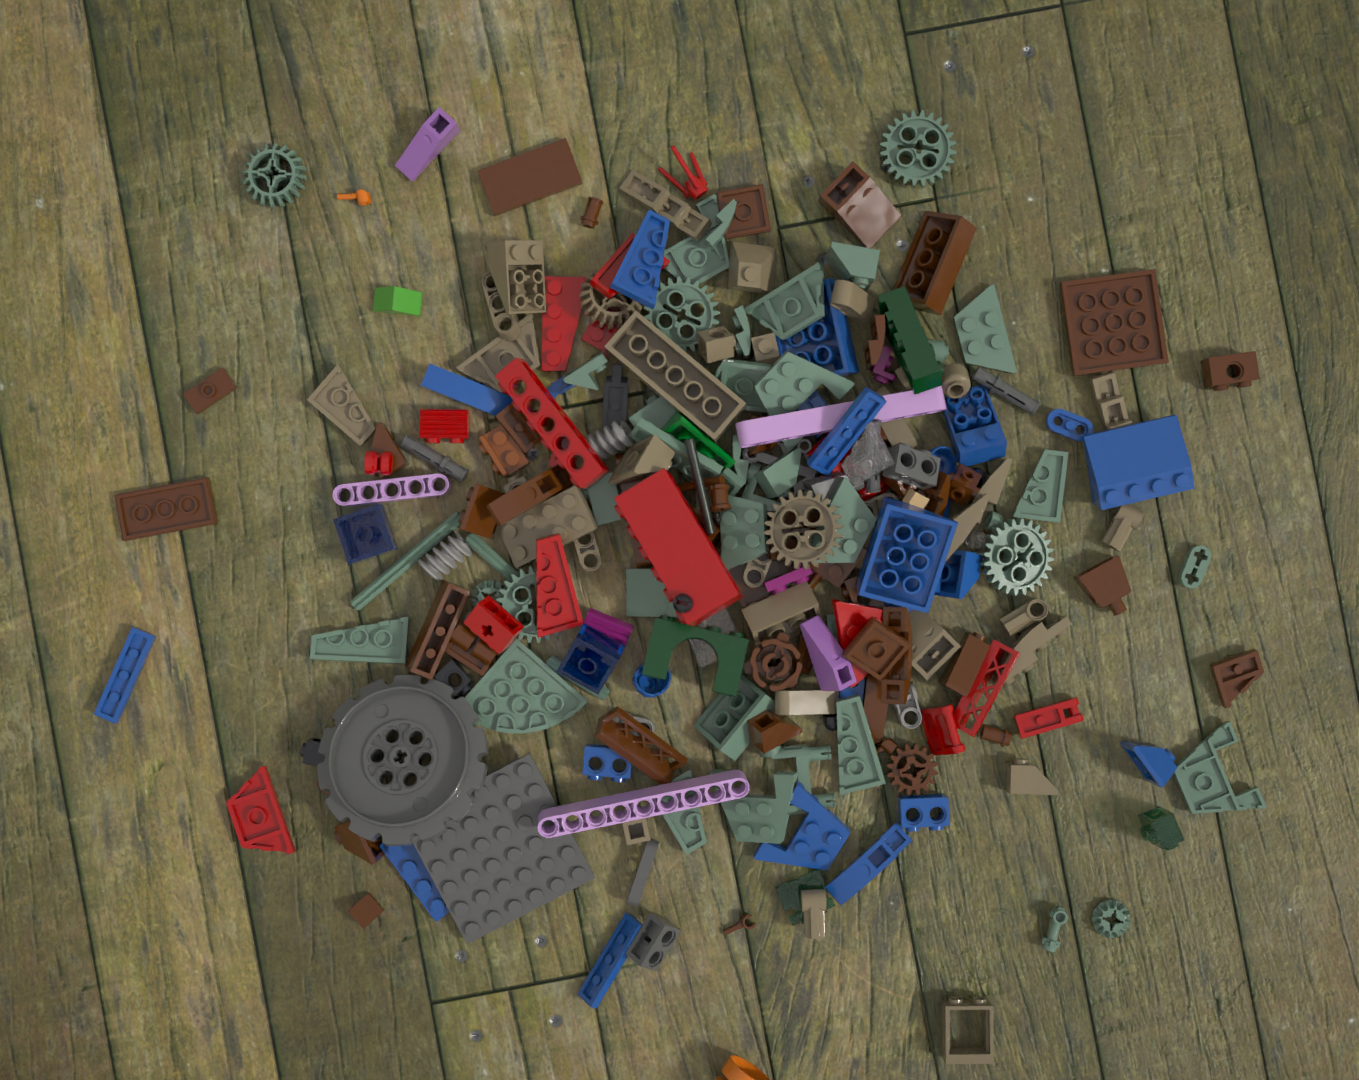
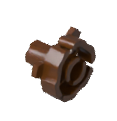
M779 632L776 637L762 639L761 645L764 648L761 651L758 646L752 648L749 660L743 664L744 672L751 673L760 687H765L767 684L759 678L758 671L768 680L782 679L777 684L768 683L771 691L783 690L787 687L791 689L798 683L796 679L799 677L802 664L796 660L794 670L789 673L792 667V658L786 649L791 650L796 659L800 658V652L789 642V635ZM773 658H776L775 665L769 663Z

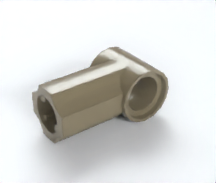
M1129 504L1116 507L1111 517L1112 522L1101 542L1107 547L1120 552L1131 531L1135 530L1139 525L1144 512Z
M1030 598L1021 606L999 618V620L1011 637L1037 620L1044 619L1048 613V606L1040 599ZM1033 603L1040 604L1041 610L1037 615H1032L1030 612V607Z
M825 889L801 890L804 937L810 939L825 937Z

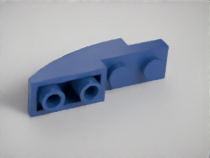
M897 822L894 823L824 888L842 906L887 867L913 840Z

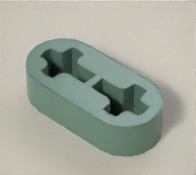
M1197 545L1188 550L1178 574V582L1184 588H1197L1202 583L1211 561V552L1207 547ZM1201 550V555L1204 556V559L1198 560L1195 565L1197 557L1194 556V553ZM1194 569L1192 577L1195 578V581L1188 584V579L1185 578V575L1191 574Z

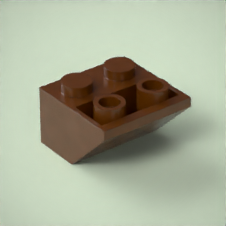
M477 483L475 487H470L466 498L469 501L467 510H462L458 523L461 524L460 529L493 539L498 524L486 506L505 493Z

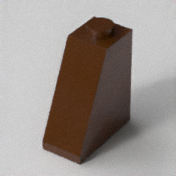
M973 632L972 635L965 633L959 643L961 647L951 657L938 682L954 692L967 697L990 648V645L985 643L987 638L976 632Z

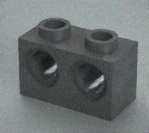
M898 443L896 446L887 449L882 476L922 490L931 488L937 484L941 458L933 456L930 451L915 450L909 444Z
M650 912L625 954L640 967L657 971L681 929L666 917Z

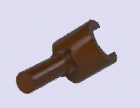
M891 738L884 739L880 746L876 748L877 754L885 750L890 755L897 748V743Z
M748 913L743 914L739 922L723 930L725 936L743 927L753 929L756 926L755 922L745 925V920L752 915Z

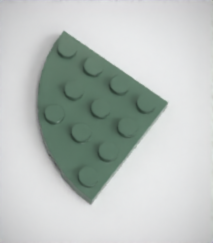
M518 638L465 697L479 717V720L475 723L476 725L495 730L496 732L510 734L531 733L548 729L570 718L589 701Z

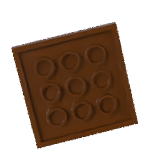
M1155 269L1059 283L1072 376L1169 363Z

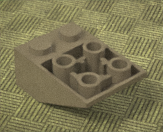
M543 240L487 242L488 267L506 313L546 312Z
M912 610L909 612L912 632V668L923 679L928 680L961 646L927 613Z

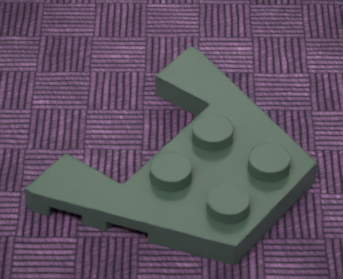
M715 194L696 204L699 213L709 218L712 222L699 242L688 237L667 250L664 249L663 256L670 260V263L663 269L676 280L678 276H681L682 281L686 282V279L690 276L692 284L699 279V285L729 269L725 238L723 237L713 250L705 244V239L720 226L716 221L719 209Z
M786 351L753 386L769 416L795 412L821 383L839 400L853 387L854 383L828 369ZM803 437L784 440L783 443L790 452Z
M706 489L709 506L711 507V492ZM696 493V508L700 510ZM728 495V501L732 509L720 511L722 554L720 558L728 571L735 566L745 564L769 553V546L766 544L768 535L764 534L768 530V526L764 524L767 521L766 504Z
M1230 721L1223 722L1176 764L1177 769L1173 776L1191 814L1266 808L1261 792L1256 786L1234 795L1216 753L1217 750L1238 742Z
M713 769L709 772V775L730 770ZM777 771L773 774L776 796L747 794L739 799L721 802L736 841L780 844L784 841L790 814L788 813L789 806L794 795L793 787L798 776L797 772ZM713 785L715 790L717 791L719 789V786Z

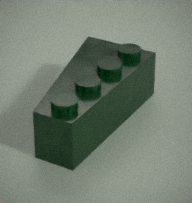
M905 286L878 295L880 315L885 314V335L914 395L942 386L941 375H944L943 366L940 361H936L934 348L928 342L925 330L919 321Z

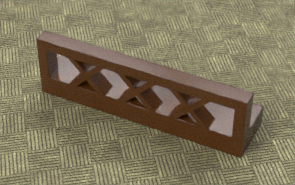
M618 706L598 719L594 737L660 785L671 783L673 771L687 763V758ZM617 716L618 718L623 720L624 723H617L612 719ZM629 731L639 732L642 736H634ZM647 744L656 745L659 749L650 748ZM664 757H671L676 761L670 763Z

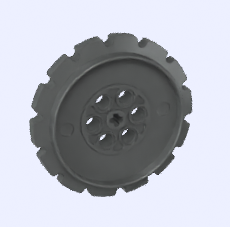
M418 675L394 676L393 683L389 685L383 679H379L362 687L359 690L360 698L358 700H353L349 697L332 716L336 720V725L333 728L327 727L321 738L318 752L325 756V760L317 765V774L320 789L324 792L330 791V796L326 799L327 806L340 822L351 821L350 831L371 842H375L379 836H382V842L387 846H410L415 836H419L420 840L427 842L444 834L448 830L446 823L449 820H454L458 823L470 811L475 803L471 799V793L473 791L480 792L486 779L488 766L480 762V760L489 753L485 730L482 727H474V724L479 720L477 713L464 697L454 699V690L450 686L435 679H430L427 684H423L422 678ZM399 733L397 741L390 743L391 735ZM422 735V741L419 744L413 745L414 737ZM384 753L383 760L375 763L376 755ZM403 755H405V756H406V757L404 758V761H405V762L401 764V763H400V762L402 761V758H401V757H402ZM426 756H431L430 764L422 766V760ZM392 774V781L389 784H384L385 776ZM411 776H416V783L412 786H407V780Z

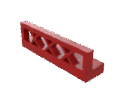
M996 640L992 641L967 697L962 696L953 713L958 729L975 737L1020 655L1018 651ZM1005 651L1012 654L1008 663L998 665ZM994 671H997L999 678L997 683L987 687ZM985 692L987 698L985 705L976 708L982 693ZM971 713H973L975 723L970 730L964 726Z

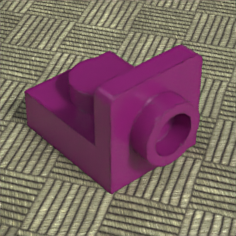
M883 346L877 364L870 371V375L875 376L874 380L884 385H887V382H894L896 376L884 372V369H889L893 360V356L890 355L893 349L887 346Z

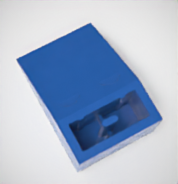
M983 385L971 387L966 395L960 398L953 399L944 396L947 409L943 411L954 455L958 459V466L961 463L965 466H971L1005 457L1007 441L986 387Z

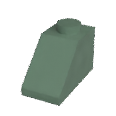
M800 447L786 452L754 474L768 499L785 497L791 492L789 488L796 484L802 452Z

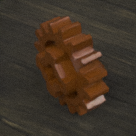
M904 743V750L897 747L895 749L897 754L889 755L892 763H886V766L891 768V771H888L886 776L893 777L890 784L892 786L898 784L897 790L899 792L905 788L907 795H910L912 790L917 795H920V788L928 791V782L935 784V781L931 778L932 775H938V772L933 770V767L938 765L936 761H931L934 757L933 753L925 754L927 748L924 746L918 750L917 743H914L912 748L907 743ZM913 753L922 756L925 761L915 760ZM904 757L902 764L897 766L899 760ZM910 764L917 767V769H914V774L906 771L910 769ZM927 772L924 779L920 781L922 774ZM898 777H907L910 784L903 783Z

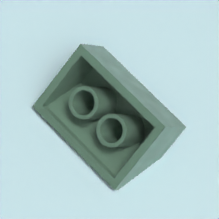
M831 242L825 255V262L838 280L853 282L864 291H867L875 280L880 250Z
M741 673L737 696L731 697L718 694L693 726L721 752L736 761L750 743L747 720L765 710L774 712L775 701Z

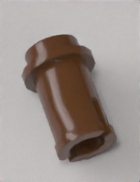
M595 197L588 198L584 216L580 218L582 226L594 229L595 225H598L597 219L603 204L602 200Z
M986 724L983 725L980 739L998 743L1000 747H1004V745L1009 746L1012 738V732H1008V729L1001 730Z

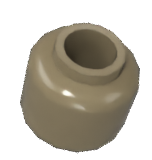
M957 363L944 366V375H941L944 396L955 399L966 395L971 386L967 369Z

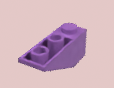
M438 107L421 126L395 167L413 182L460 132L458 124Z
M816 615L800 623L821 691H841L856 683L851 662L843 657V649L821 617Z

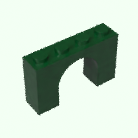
M661 615L660 619L655 618L642 676L665 681L671 654L675 647L686 640H701L714 650L717 658V669L711 692L731 697L737 696L749 639L744 638V634L731 631L730 635L720 633V628L712 626L702 629L698 628V625L693 627L685 623L680 624L674 622L675 618Z

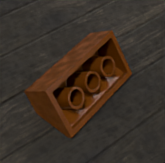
M925 211L893 290L905 286L915 309L941 315L977 228L962 216Z

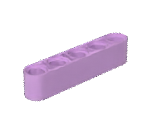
M429 474L341 484L334 489L333 499L342 506H358L447 495L451 491L452 482L449 477L443 474ZM443 478L446 486L442 491H437L434 487L435 481ZM415 481H419L422 485V489L418 494H414L411 491V485ZM391 484H396L398 486V493L391 497L387 492L388 487ZM371 486L375 491L374 496L371 499H366L364 491L367 487ZM345 489H348L351 493V497L347 502H343L341 499V493Z

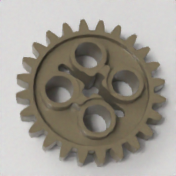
M799 490L797 497L792 492H789V500L780 497L782 505L773 504L776 512L767 513L772 518V521L764 522V524L770 526V530L765 531L764 534L771 536V539L767 540L766 544L774 545L770 550L771 553L779 552L777 556L778 561L786 558V566H790L794 561L795 569H799L801 563H803L804 569L809 570L810 563L812 562L814 567L817 568L819 567L818 560L825 563L828 562L825 555L835 556L832 547L840 548V545L835 541L836 538H843V535L837 533V530L844 528V525L837 524L836 521L840 520L842 516L840 514H833L837 507L835 505L828 507L831 500L827 498L822 501L823 495L820 493L814 498L813 491L811 490L807 492L806 496L802 490ZM818 510L820 512V519L812 523L810 521V514ZM789 513H795L796 521L792 525H787L786 517ZM803 524L809 528L825 526L824 530H808L804 532V535L800 532L783 534L785 529H802ZM820 534L822 537L821 545L813 547L811 543L812 538ZM791 537H796L798 545L791 550L787 545L788 540Z

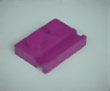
M802 566L799 569L764 582L763 585L766 592L772 591L773 594H777L786 590V584L793 581L796 585L808 581V575L812 574V570L810 567L809 570H806Z
M590 608L577 640L622 657L634 625Z

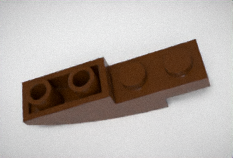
M557 466L514 488L486 507L498 526H501L574 484L571 482L570 475L566 469Z

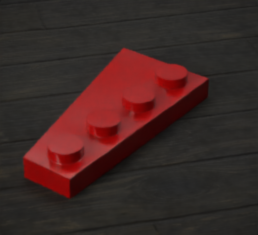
M559 533L536 539L538 638L584 625Z

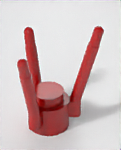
M673 145L671 150L689 178L685 182L687 187L685 188L662 167H659L658 170L684 194L686 199L691 196L694 201L709 190L706 186L708 183L702 175L694 153L691 152L689 156L697 176H693L682 156Z

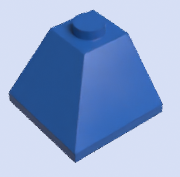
M956 550L945 561L941 579L940 593H935L934 595L962 599L979 579L981 569L979 563L982 561V556L973 552Z
M1122 741L1120 743L1145 779L1162 788L1165 786L1177 769L1173 762L1175 757L1167 748L1163 749L1155 745Z

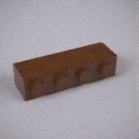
M444 579L442 580L405 664V667L410 672L431 680L433 679L470 591Z

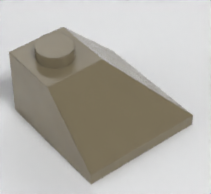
M731 242L728 290L768 294L773 291L777 247Z
M655 434L627 448L608 483L615 485L650 477L663 468L668 470L672 465L671 460L675 452Z

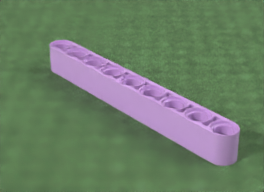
M942 386L914 395L912 390L884 395L883 397L887 402L874 419H880L882 423L944 411L947 408ZM854 401L738 422L735 425L740 448L828 433Z
M730 770L547 808L538 815V832L545 838H552L739 799L748 794L749 783L745 773L741 770ZM737 780L743 781L739 787L732 786ZM713 785L719 786V789L715 792L708 791ZM687 791H696L692 797L685 796ZM666 795L672 796V799L668 802L662 801L661 798ZM642 800L649 802L644 807L637 805ZM618 805L625 806L623 811L617 812L614 810ZM594 810L602 812L599 816L590 815ZM570 815L578 817L575 821H568L566 818ZM546 820L554 822L551 826H545L542 823Z

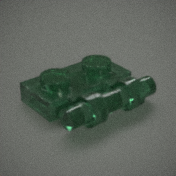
M814 869L775 887L785 911L795 907L797 913L789 916L792 926L799 922L803 924L804 921L801 910V890L825 889L824 887H826L819 869ZM832 897L826 900V911H824V914L828 912V909L835 906Z

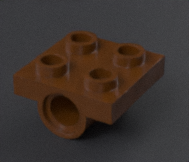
M469 610L452 633L445 652L481 676H484L498 653L492 650L486 642L471 632L470 628L464 624V621L472 612Z

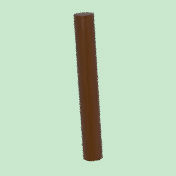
M722 475L703 479L705 488L715 484H725V478ZM694 480L677 483L681 492L696 490Z

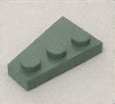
M1047 449L1042 451L1011 517L1060 523L1069 452Z
M691 768L674 777L671 783L692 779ZM687 791L685 796L692 797L696 791ZM663 796L661 800L668 802L672 799V796ZM699 807L662 814L686 855L707 843Z

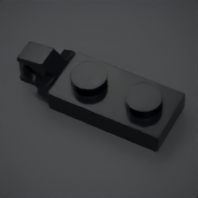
M613 364L612 376H606V382L604 381L602 429H604L605 425L613 429V421L621 425L622 420L625 422L627 420L628 377H622L623 365Z

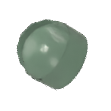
M989 511L984 521V528L992 531V527L999 528V522H1004V518L999 513Z

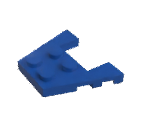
M796 781L793 787V800L790 804L807 811L786 847L774 843H760L754 852V859L828 871L848 838L850 828L829 809L827 810L817 797L810 794L804 788L801 782Z

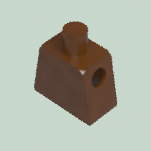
M1111 556L1073 577L1097 608L1109 605L1114 616L1127 610L1121 598L1131 593V589L1119 556Z

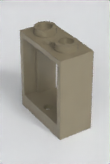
M952 996L948 997V1000H942V1058L945 1064H994L993 1005L985 997L975 996L972 997V1000H963L961 997ZM950 1010H983V1047L950 1048Z

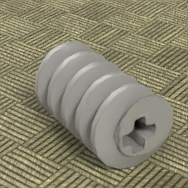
M622 420L621 425L613 421V429L605 425V434L600 429L596 430L597 438L591 433L588 435V443L601 460L610 457V454L615 455L618 453V450L622 451L626 446L630 447L634 444V439L629 436L631 430L625 421Z
M455 531L457 538H453L450 535L447 536L448 545L442 541L440 542L441 551L435 547L432 548L434 552L433 557L428 553L425 554L426 563L420 559L418 560L421 567L431 578L441 581L443 579L441 572L448 575L450 573L449 567L457 568L456 560L460 563L465 561L463 554L468 557L472 556L469 545L457 531Z

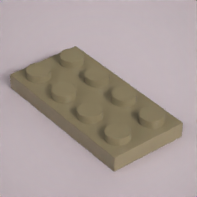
M576 486L538 504L533 509L501 526L497 525L515 568H520L536 560V539L559 533L564 546L599 529L581 488Z

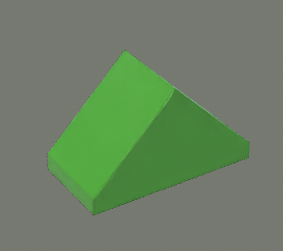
M396 286L375 288L373 312L420 316L423 293Z

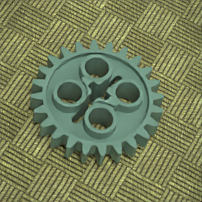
M912 110L909 118L905 113H902L901 121L897 118L893 119L894 127L887 125L886 130L888 133H883L881 137L886 142H881L879 148L885 151H882L879 157L886 158L882 163V167H890L887 175L896 174L894 182L901 178L903 179V187L909 181L911 182L912 189H914L916 183H919L921 189H923L926 181L930 186H933L935 183L934 177L941 181L943 178L942 173L948 174L950 170L947 166L954 164V160L949 157H954L957 153L950 148H953L957 143L956 141H949L954 133H946L949 124L941 126V117L934 121L932 112L927 118L925 117L924 110L921 111L919 116H916L914 110ZM909 132L913 140H904L901 133ZM933 135L936 143H928L925 136ZM916 145L921 150L920 154L916 153V149H914ZM899 156H907L910 159V163L902 164L899 161ZM922 159H931L934 166L926 167Z
M678 276L677 282L674 283L670 277L668 278L667 286L663 282L659 283L661 290L657 289L656 305L654 309L644 306V309L650 311V313L643 317L650 320L656 328L685 352L687 347H690L694 352L695 344H698L697 332L714 328L712 324H719L720 321L714 318V316L720 314V311L713 308L719 302L711 301L714 292L709 294L705 292L708 285L700 288L699 279L692 284L690 276H688L686 282H683L681 276ZM673 292H678L682 295L683 301L680 305H675L670 301V295ZM694 303L703 305L704 313L697 316L692 313L691 306ZM663 304L679 312L685 309V315L700 321L701 325H697L687 318L679 320L678 314L663 308ZM662 314H669L671 316L672 324L670 326L661 324L660 316ZM686 324L692 326L694 330L693 335L689 337L684 336L681 333V327Z
M1016 518V521L1015 519H1007V523L1000 521L999 528H991L993 535H985L989 540L988 543H981L986 548L985 552L979 553V555L985 557V560L979 563V565L986 566L982 574L990 575L987 582L994 583L993 588L1001 589V593H1010V595L1017 596L1018 593L1026 595V590L1034 592V585L1042 586L1040 578L1048 579V576L1044 573L1045 570H1052L1047 565L1048 562L1054 561V558L1048 557V554L1054 551L1052 548H1047L1051 539H1044L1047 532L1039 531L1040 525H1032L1031 520L1024 521L1022 518ZM1019 535L1020 543L1017 545L1016 538ZM1001 551H1003L1004 556L1003 559L1000 561L999 554ZM1033 553V555H1034V560H1033V562L1031 563V562H1030V555ZM1017 569V576L1014 579L1013 572Z
M530 565L527 573L522 568H519V576L510 573L513 579L511 582L506 579L503 580L507 587L498 589L503 596L496 597V601L502 603L501 606L516 620L521 612H528L530 619L525 623H521L524 628L519 633L518 640H521L525 635L527 636L528 643L531 642L532 637H536L537 642L540 643L541 637H537V625L534 624L533 609L531 606H528V604L532 603L530 584L532 583L535 585L536 598V572H533ZM520 588L528 591L527 597L522 600L515 597L516 590ZM546 635L545 638L550 640L549 635Z

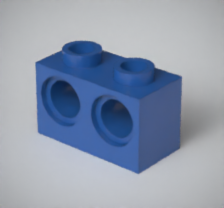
M585 745L582 775H588L587 779L602 780V777H611V781L625 782V779H630L632 764L607 745ZM599 757L603 765L600 768L591 767L589 763L590 758ZM623 759L626 762V768L624 770H616L613 766V761Z
M945 794L897 796L898 823L901 828H905V831H919V827H929V830H943V826H950L948 796ZM940 807L941 813L939 817L930 818L931 809ZM910 808L917 809V815L913 819L906 818V812Z

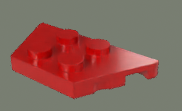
M837 599L832 600L839 644L843 651L872 617L883 624V610L879 607L864 606L854 602L847 603ZM852 662L851 665L857 682L850 685V688L854 687L868 674V672Z
M264 765L243 784L236 794L226 802L241 848H257L263 851H280L292 854L296 850L267 766Z

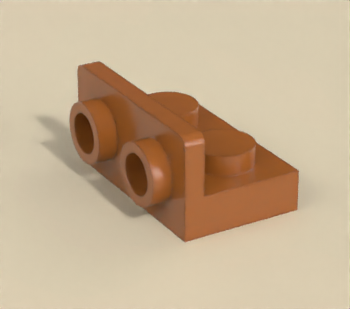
M501 425L487 434L479 436L481 442L478 445L485 456L490 454L494 461L491 466L498 476L502 474L503 477L507 478L530 463L523 451Z

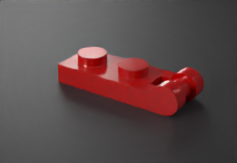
M1068 698L1057 703L1013 715L1019 737L1023 739L1083 721V715L1079 713L1077 706L1079 705L1078 698ZM1068 708L1070 716L1065 717L1063 709Z

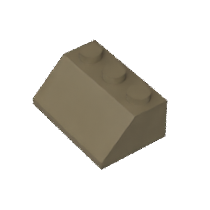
M807 581L798 585L793 584L782 592L772 593L766 599L750 603L744 609H741L755 646L760 648V651L764 648L761 645L762 639L776 637L779 632L788 634L789 640L803 634L800 623L816 615L821 617L819 603Z

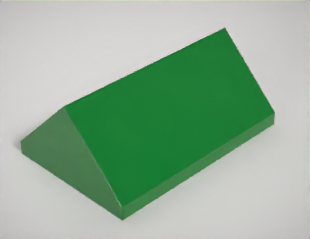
M678 411L673 414L661 429L673 435L684 444V440L694 438L696 450L699 453L714 459L719 465L723 466L721 473L726 468L732 467L736 462Z

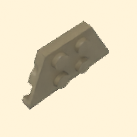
M529 314L519 321L521 332L516 340L505 341L501 336H498L456 367L458 371L498 392L504 393L499 388V381L495 375L515 358L524 359L533 371L539 368L541 365L532 316Z

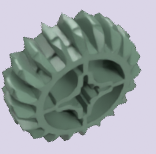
M274 143L272 149L268 144H265L264 151L256 147L258 154L254 156L250 153L248 156L252 161L244 162L248 170L241 171L242 175L247 177L242 181L245 186H248L246 192L249 195L253 194L252 199L256 202L260 200L262 206H266L269 203L271 208H275L278 202L280 207H285V200L293 204L291 197L293 195L297 198L301 196L297 190H304L305 186L300 182L307 180L306 175L302 174L307 170L304 165H301L303 162L302 158L296 157L297 153L294 150L289 151L286 145H283L280 149L278 143ZM280 159L290 163L292 173L282 170ZM269 161L265 168H261L264 163ZM258 178L267 181L269 193L260 189ZM289 183L283 190L280 191V188L283 184Z

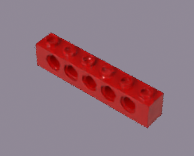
M515 358L495 375L499 381V388L505 394L511 396L514 400L512 405L518 412L524 413L528 419L526 420L528 426L540 434L542 444L548 450L554 452L557 456L555 457L556 462L561 468L567 469L571 475L569 477L571 482L577 488L589 489L610 471L524 359ZM523 381L525 383L526 388L525 391L521 394L518 390L519 384ZM538 400L540 408L537 412H534L533 403ZM552 418L554 421V428L551 431H549L547 428V422L549 419ZM564 437L569 441V446L565 450L561 446V441ZM578 456L583 458V466L580 469L575 463Z

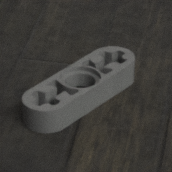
M651 838L645 844L627 898V904L636 907L639 905L659 845L657 840Z

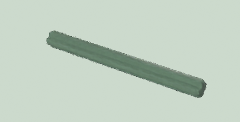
M453 513L350 601L351 605L356 610H361L419 559L425 556L426 553L461 525L458 523L460 513Z

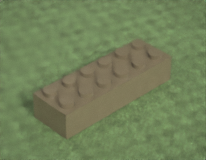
M636 310L604 346L612 357L714 443L719 440L746 408V403Z

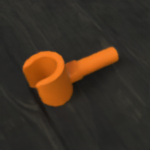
M362 189L352 194H337L338 200L357 199L359 206L372 203L370 194Z

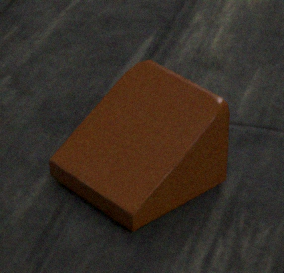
M370 893L366 894L348 910L349 914L363 929L384 911Z

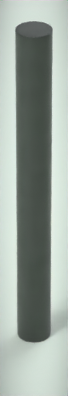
M694 438L686 439L684 442L706 534L715 533V528Z

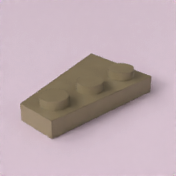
M337 364L309 396L307 401L358 445L363 447L375 433L376 425L342 368Z

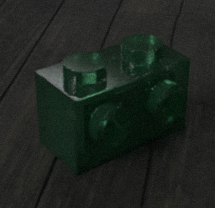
M1158 806L1138 815L1142 825L1139 828L1141 835L1145 841L1148 840L1152 845L1161 849L1171 850L1178 847L1179 842L1184 841L1174 813Z

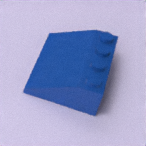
M828 278L824 279V317L786 340H782L776 335L775 338L780 357L786 351H789L844 377L859 373V367L848 318L830 305L834 283L837 279Z
M1176 414L1082 436L1092 502L1101 510L1195 489L1191 462Z
M884 497L856 583L858 595L928 613L958 522L909 503Z

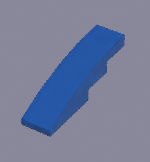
M430 363L421 383L422 387L493 416L497 415L514 401L506 394Z

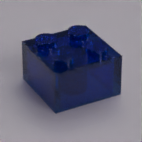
M376 504L333 519L348 565H355L399 549L384 505Z
M583 623L556 672L599 694L618 663L625 645Z

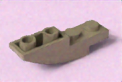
M1060 616L1047 626H1044L1042 622L1036 621L1011 644L1010 648L1018 651L1020 655L1003 687L1012 683L1015 680L1014 676L1019 672L1026 673L1035 666L1034 662L1038 658L1034 654V650L1037 652L1043 650L1049 645L1047 641L1054 636L1059 638L1068 632L1067 627L1072 625L1067 616ZM1006 652L999 666L1008 663L1012 654ZM995 671V674L992 679L994 685L997 683L999 679L997 671Z

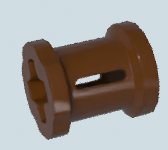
M729 484L708 486V491L711 492L712 498L710 511L720 512L732 509L728 501L727 490L730 489Z

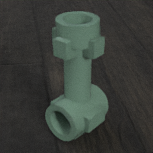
M1059 905L1049 909L1048 915L1052 918L1048 936H1042L1041 939L1042 948L1050 952H1056V949L1060 947L1061 942L1057 940L1060 926L1065 924L1069 917L1064 912V908Z

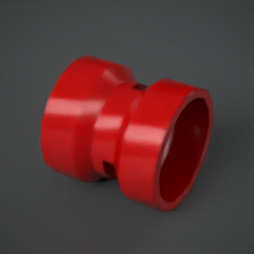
M366 451L364 459L365 474L374 475L378 472L382 475H391L393 468L392 452L383 451L380 454L375 451Z

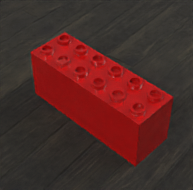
M665 468L614 498L617 503L614 506L616 512L621 519L623 518L629 523V526L626 527L629 534L637 542H640L641 547L638 549L643 558L653 564L654 567L651 568V571L657 581L664 583L666 588L663 589V592L669 602H673L675 596L680 593H685L692 597L694 605L690 612L679 613L675 611L682 624L685 623L694 627L743 598L742 593L672 475ZM677 600L676 604L688 607L689 602Z

